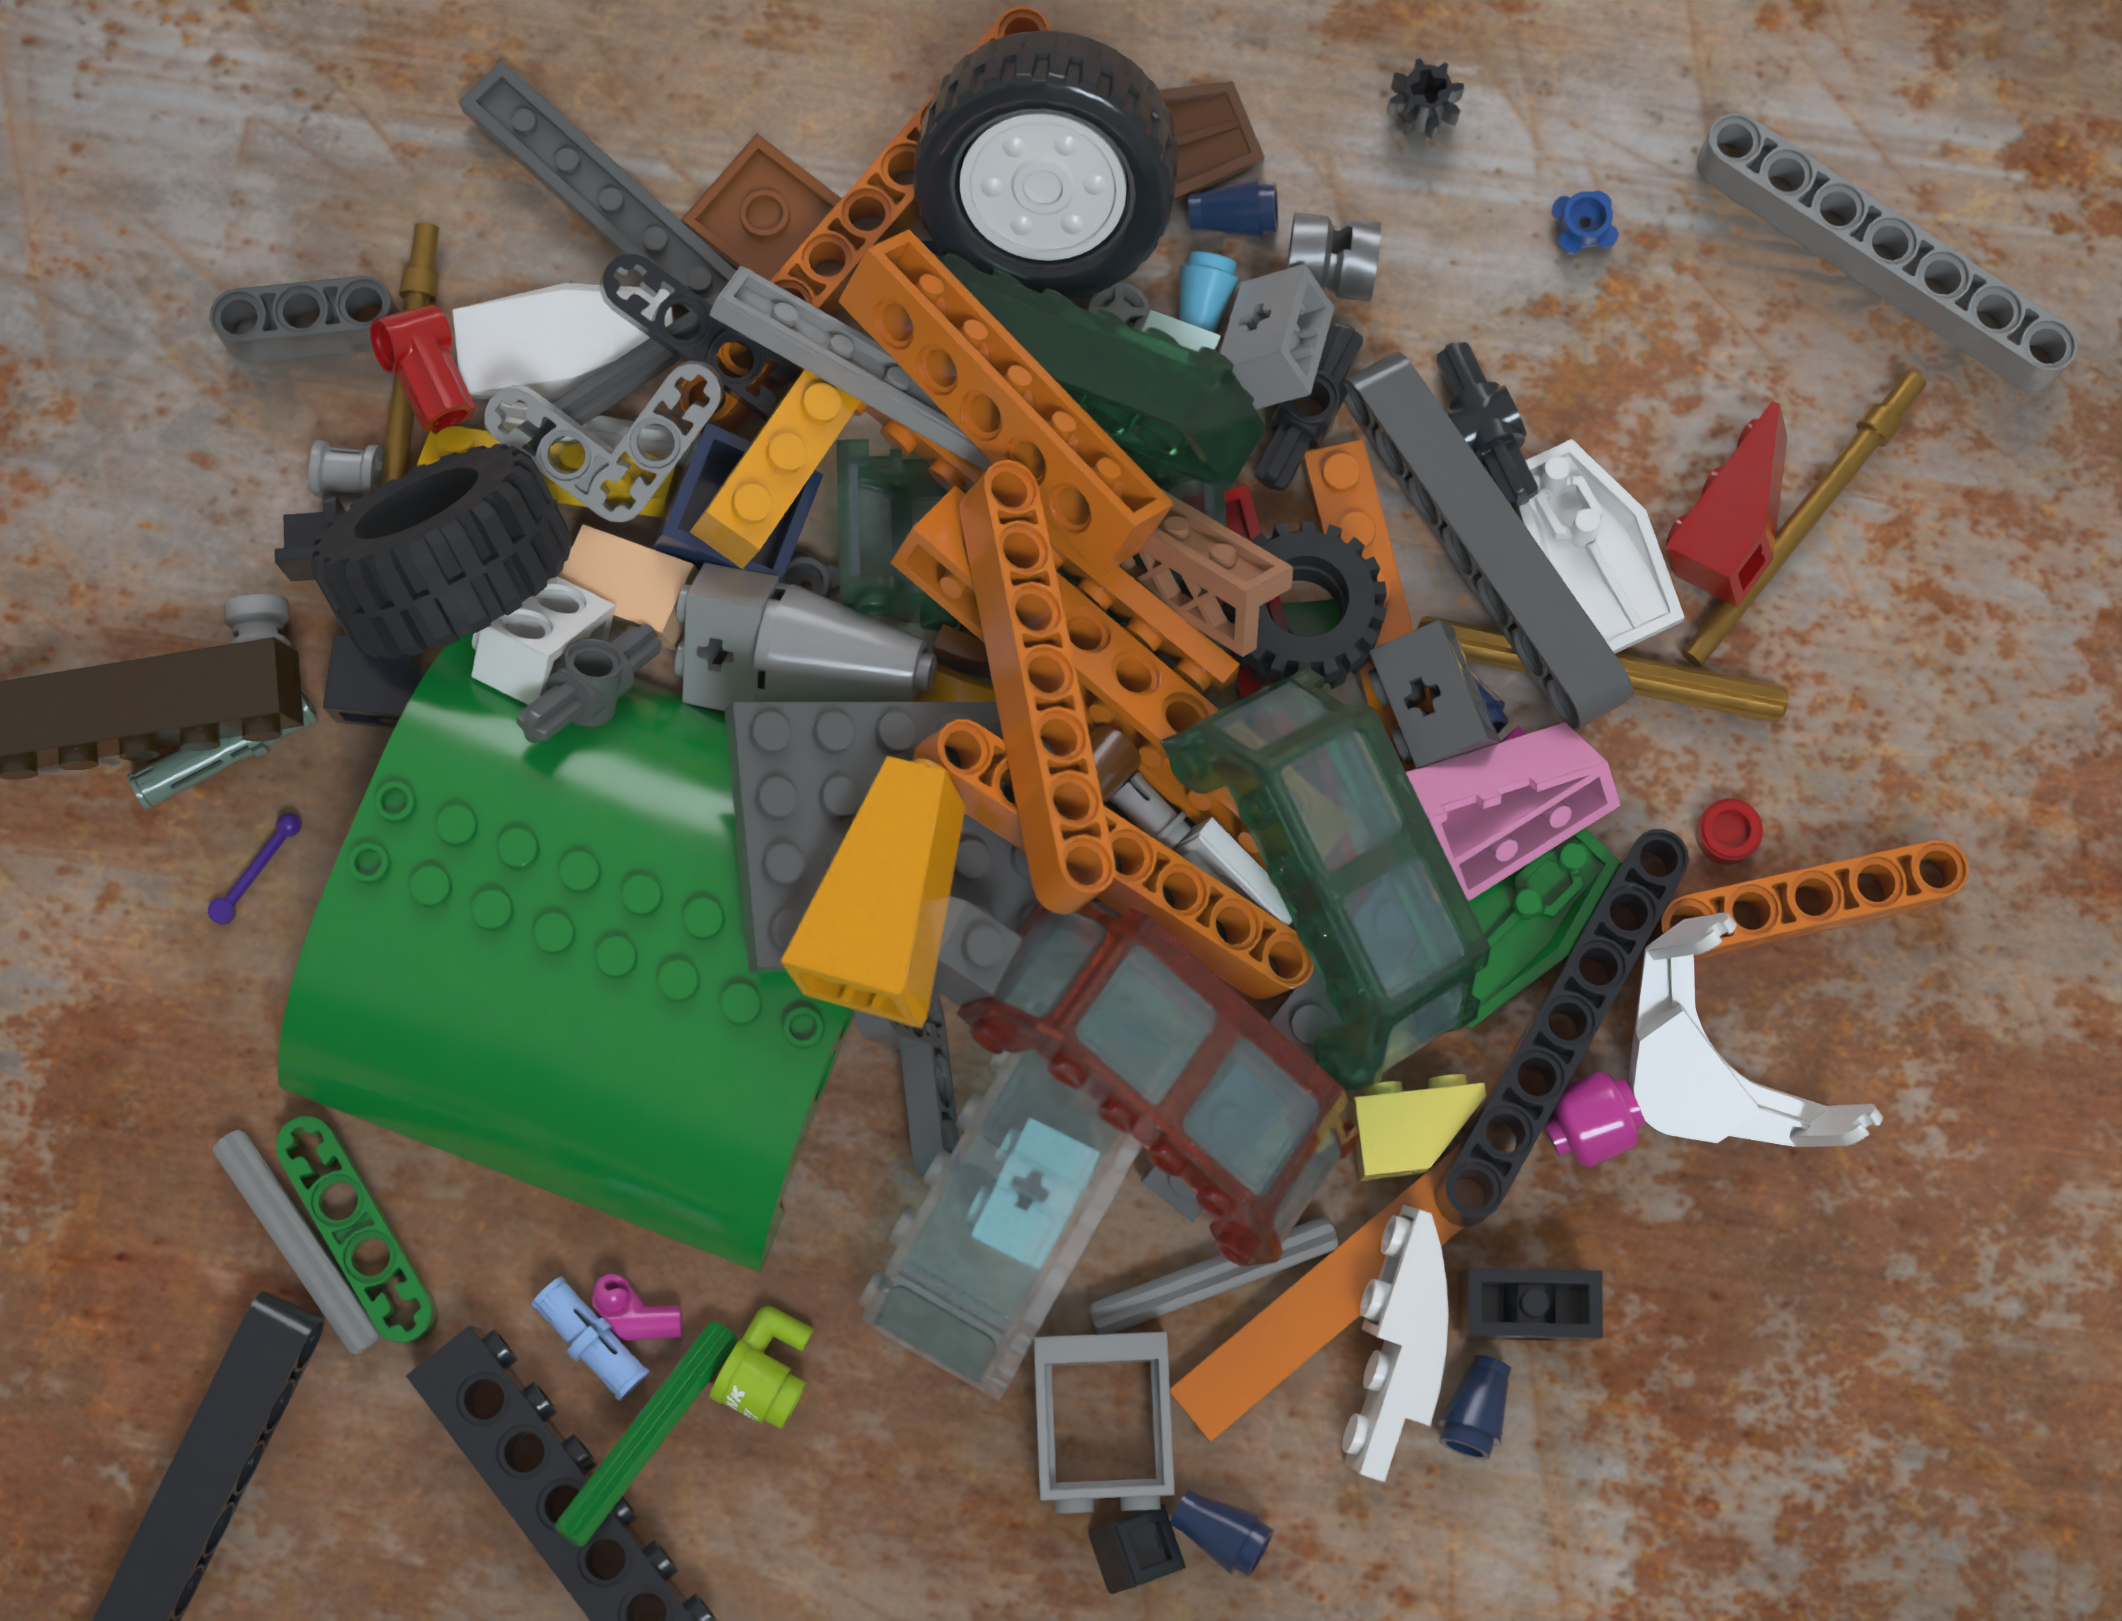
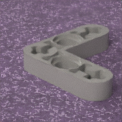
M690 360L680 364L668 375L615 449L526 386L512 385L497 392L486 406L485 424L489 433L498 442L509 447L514 446L530 455L539 472L599 516L611 522H625L633 519L643 510L715 412L722 400L724 385L720 374L711 365L703 361ZM697 375H700L708 382L704 387V393L710 397V401L707 404L699 400L692 403L682 419L694 424L690 431H686L676 417L657 410V406L661 401H664L667 407L672 410L684 392V389L677 383L679 378L683 377L685 380L691 381ZM519 400L525 402L528 406L524 415L525 418L539 429L544 425L546 417L556 424V427L542 438L537 452L527 445L536 436L535 433L523 425H518L512 431L503 425L507 415L500 408L502 402L509 406H512ZM660 424L667 427L672 433L674 449L668 457L653 459L641 450L639 434L645 426ZM570 436L577 439L583 445L585 461L580 469L564 471L553 463L550 456V447L556 438ZM623 452H627L638 467L656 473V477L650 482L642 472L629 491V494L636 499L635 503L631 505L629 502L622 501L617 507H614L606 500L609 497L610 490L604 485V482L608 479L611 482L617 483L625 475L632 464L620 460Z

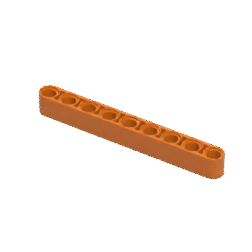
M1018 6L1011 8L998 18L968 54L973 53L983 44L1010 34L1050 30L1048 21L1040 11L1032 7ZM934 93L770 282L832 317L839 312L843 306L838 300L866 249L910 229L920 218L919 205L915 201L913 184L909 186L899 185L893 181V178L900 172L914 171L919 133L929 102L933 99ZM866 215L876 216L883 220L878 228L871 231H861L853 226L855 221ZM827 260H835L844 265L838 274L830 277L820 276L814 272L817 265ZM738 343L722 345L717 353L719 369L725 375L732 378L745 376L749 369L740 368L734 362L739 355L747 352V349ZM765 362L760 375L746 387V390L754 396L757 388L761 385L771 390L775 385L766 380L765 377L773 372L774 368ZM697 375L691 381L684 379L681 385L684 392L679 402L683 415L696 400L701 401L703 398L708 397L704 393V387L708 382L700 375ZM723 390L722 399L725 400V404L721 410L712 414L707 422L734 433L752 411ZM686 421L688 429L691 430L694 424Z

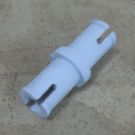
M560 1276L545 1287L535 1297L530 1306L537 1310L569 1345L566 1351L575 1362L582 1359L620 1402L640 1386L651 1372L613 1334L612 1326L604 1317L599 1318L566 1283L567 1281L564 1277Z

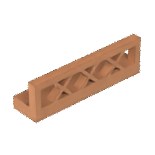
M1161 489L1174 504L1139 552L1148 571L1138 566L1133 557L1118 566L1174 610L1187 623L1244 657L1257 649L1259 606L1292 588L1293 566ZM1169 568L1181 574L1194 599L1181 592ZM1215 596L1236 608L1235 625L1227 620Z

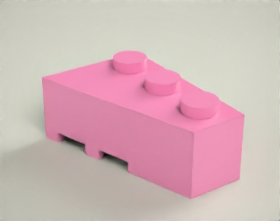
M1565 722L1389 777L1421 865L1460 906L1621 806L1608 761Z

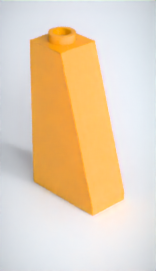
M890 756L886 757L781 959V963L804 995L922 1028L928 1016L966 808L951 781L949 772L941 765L923 758L910 762Z

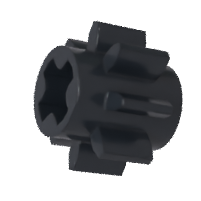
M1418 58L1415 60L1413 71L1408 77L1402 73L1396 72L1394 74L1391 89L1397 95L1389 99L1387 114L1394 116L1400 114L1401 120L1404 123L1403 134L1405 136L1415 131L1427 133L1430 140H1433L1442 121L1449 125L1455 126L1457 124L1461 110L1453 103L1461 100L1464 83H1451V79L1447 74L1448 64L1446 62L1437 67L1434 65H1424L1423 61Z

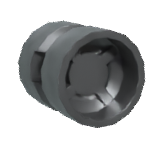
M1294 212L1286 269L1306 264L1323 290L1325 287L1332 288L1336 298L1371 302L1379 256L1381 222L1346 218L1338 227L1333 226L1329 216Z

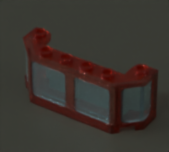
M1092 900L1076 912L1064 915L1053 913L1038 901L1015 932L1022 937V940L994 994L961 1006L956 1013L971 1027L969 1030L971 1037L984 1049L998 1055L1003 1054L1004 1051L1019 1053L1033 1049L1048 1062L1047 1070L1055 1080L1069 1089L1080 1090L1098 1106L1097 1114L1108 1126L1118 1132L1131 1134L1148 1149L1146 1156L1156 1168L1170 1176L1180 1177L1197 1192L1196 1200L1199 1205L1215 1216L1209 1228L1216 1239L1214 1247L1224 1258L1239 1266L1278 1262L1283 1254L1281 1245L1337 1160L1346 1158L1359 1138L1356 1126L1347 1121L1343 1124L1339 1117L1348 1103L1344 1088L1150 915L1129 907L1121 919L1111 917Z

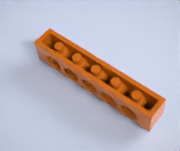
M909 229L866 249L838 302L938 405L948 418L982 451L992 464L997 461L1011 460L1024 465L1030 470L1039 486L1045 518L1100 576L1139 553L1174 502Z

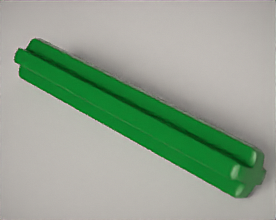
M717 1321L708 1323L556 1522V1530L565 1539L579 1547L584 1546L732 1352L738 1341L732 1331Z

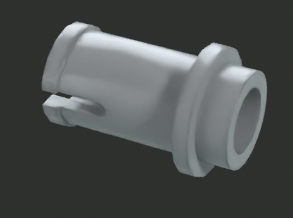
M1140 771L1129 779L1109 800L1137 828L1169 849L1178 844L1192 829L1184 821L1187 814L1183 810L1177 814L1143 778V774Z

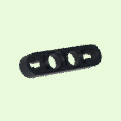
M624 254L616 257L605 268L600 279V293L604 302L611 310L683 362L690 360L703 361L711 365L720 374L724 385L723 390L765 421L768 420L775 410L773 406L776 403L777 396L763 385L757 388L755 396L748 392L746 387L760 375L765 362L774 368V371L767 375L765 379L779 388L784 387L789 382L793 384L802 372L800 369L779 354L711 317L709 314L713 307L647 258L638 254ZM633 269L639 271L643 276L639 286L653 298L658 294L660 286L671 294L656 308L652 321L641 314L650 305L649 302L637 294H632L625 300L616 293L620 287L619 281L613 277L616 271L625 276ZM685 305L694 310L699 318V330L694 338L679 340L672 337L667 331L665 315L670 307ZM738 343L747 349L751 357V367L745 376L732 378L725 375L719 369L717 353L722 345Z

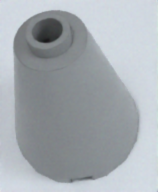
M778 583L775 586L782 599L781 601L768 599L760 624L753 670L766 672L765 689L753 687L755 702H916L921 691H931L936 673L937 656L936 654L927 653V641L795 584Z

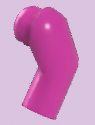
M606 1274L595 1283L592 1297L593 1307L600 1318L604 1317L612 1326L611 1330L623 1340L679 1338L683 1336L681 1305L648 1307L629 1286L625 1277L619 1274Z

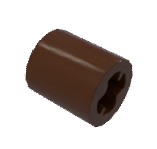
M1102 725L1098 726L1090 734V741L1103 805L1105 806L1140 767L1141 756L1132 741L1122 732L1113 727Z

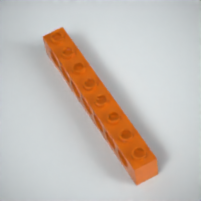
M955 485L911 529L890 563L984 642L960 519V503L965 493ZM1006 556L1008 561L1014 566H1016V564ZM1056 571L1089 733L1091 734L1098 726L1102 725L1113 727L1122 732L1132 741L1141 756V765L1135 771L1136 773L1140 771L1143 774V778L1180 811L1183 810L1197 825L1213 817L1290 895L1314 871L1351 822L1338 812L1326 798L1318 795L1284 766L1278 757L1269 753L1237 726L1226 713L1216 708L1189 685L1178 672L1169 668L1142 645L1130 631L1121 627L1088 599L1082 590L1072 585ZM1018 617V620H1019L1025 627L1029 628V626L1026 624V622H1025L1023 619H1021V618ZM1029 678L1031 683L1040 691H1042L1041 687L1037 684V682Z

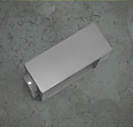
M1167 1332L1034 1337L1040 1501L1054 1500V1514L1094 1512V1498L1120 1497L1121 1511L1161 1509L1160 1496L1175 1495ZM1150 1362L1155 1479L1056 1483L1052 1366Z

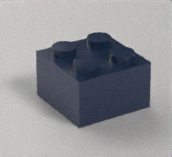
M706 423L692 444L650 549L692 563L699 571L704 563L741 569L690 533V531L752 443L751 441L713 424ZM814 470L764 545L742 570L779 576V583L782 582L823 478V473Z

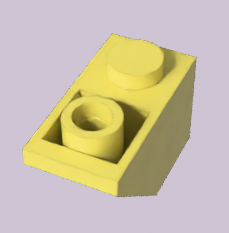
M1453 1074L1427 1079L1428 1089L1403 1092L1402 1082L1400 1081L1381 1082L1363 1086L1364 1096L1354 1097L1349 1104L1359 1182L1423 1175L1431 1168L1486 1097L1485 1083L1467 1084L1465 1074Z

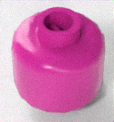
M1595 1072L1566 1086L1552 1112L1553 1117L1548 1119L1544 1127L1559 1157L1571 1152L1580 1165L1593 1167L1633 1149L1639 1141L1637 1128L1646 1125V1122L1625 1078L1614 1081L1607 1073Z

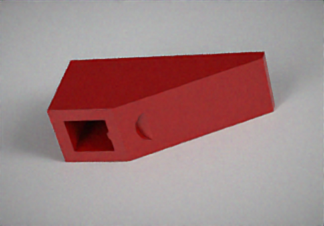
M1771 401L1759 419H1752L1748 422L1741 432L1735 452L1724 467L1719 466L1711 472L1704 484L1702 497L1688 515L1684 514L1675 521L1667 537L1666 549L1674 575L1737 608L1773 560L1787 445V433L1780 404Z

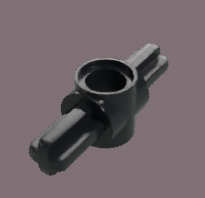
M1334 324L1329 328L1311 395L1279 403L1270 420L1275 433L1254 471L1255 478L1266 488L1278 491L1286 490L1308 448H1319L1324 438L1331 432L1335 417L1348 394V390L1342 381L1347 376L1363 345V337L1353 327L1346 324ZM1303 398L1314 399L1323 406L1325 411L1316 416H1307L1300 413L1295 408L1294 403Z
M1449 343L1445 346L1444 350L1437 354L1436 360L1454 398L1449 404L1447 414L1482 465H1486L1492 479L1510 505H1525L1538 494V485L1520 450L1525 442L1527 433L1515 403L1505 385L1500 386L1497 382L1487 381L1468 343Z

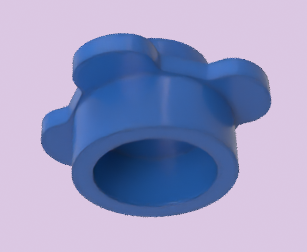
M1585 191L1577 193L1571 198L1561 196L1555 200L1551 213L1559 221L1561 235L1558 239V246L1563 252L1573 255L1585 247L1598 246L1606 250L1614 246L1618 239V230L1611 225L1613 219L1612 201L1606 193L1602 191ZM1587 218L1590 221V226H1581L1579 220Z

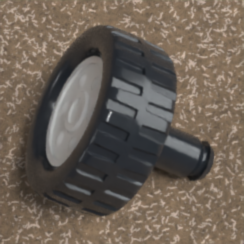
M1051 30L1010 34L983 44L973 53L964 56L954 65L951 73L944 76L937 86L933 99L929 102L919 133L913 168L915 173L913 181L914 197L919 205V216L924 228L930 234L932 242L952 265L977 283L1008 296L1033 301H1067L1100 293L1137 271L1138 267L1154 252L1159 238L1165 233L1173 206L1178 172V138L1174 133V120L1169 107L1163 101L1162 93L1155 83L1146 76L1143 69L1131 59L1118 52V50L1105 43L1075 33Z

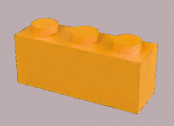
M804 369L779 402L690 533L743 569L764 545L861 401Z

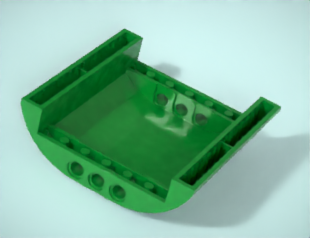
M474 631L464 635L457 642L443 648L410 698L381 756L326 883L301 949L284 1012L278 1048L279 1088L761 1273L785 1214V1211L779 1206L855 1014L854 1009L804 995L788 971L749 973L725 711L683 703V695L634 677L631 689L618 698L615 715L607 723L599 726H581L571 722L549 740L531 743L524 738V731L517 725L519 712L529 705L471 677L476 650L472 647Z

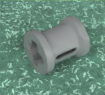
M315 441L311 449L308 468L310 491L314 496L324 497L328 491L363 494L364 497L378 490L384 454L382 447L379 445H369L366 450L332 448L328 441Z

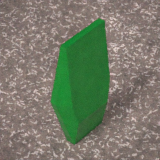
M1584 828L1462 906L1451 897L1404 963V966L1462 1022L1472 1029L1567 957L1620 861Z

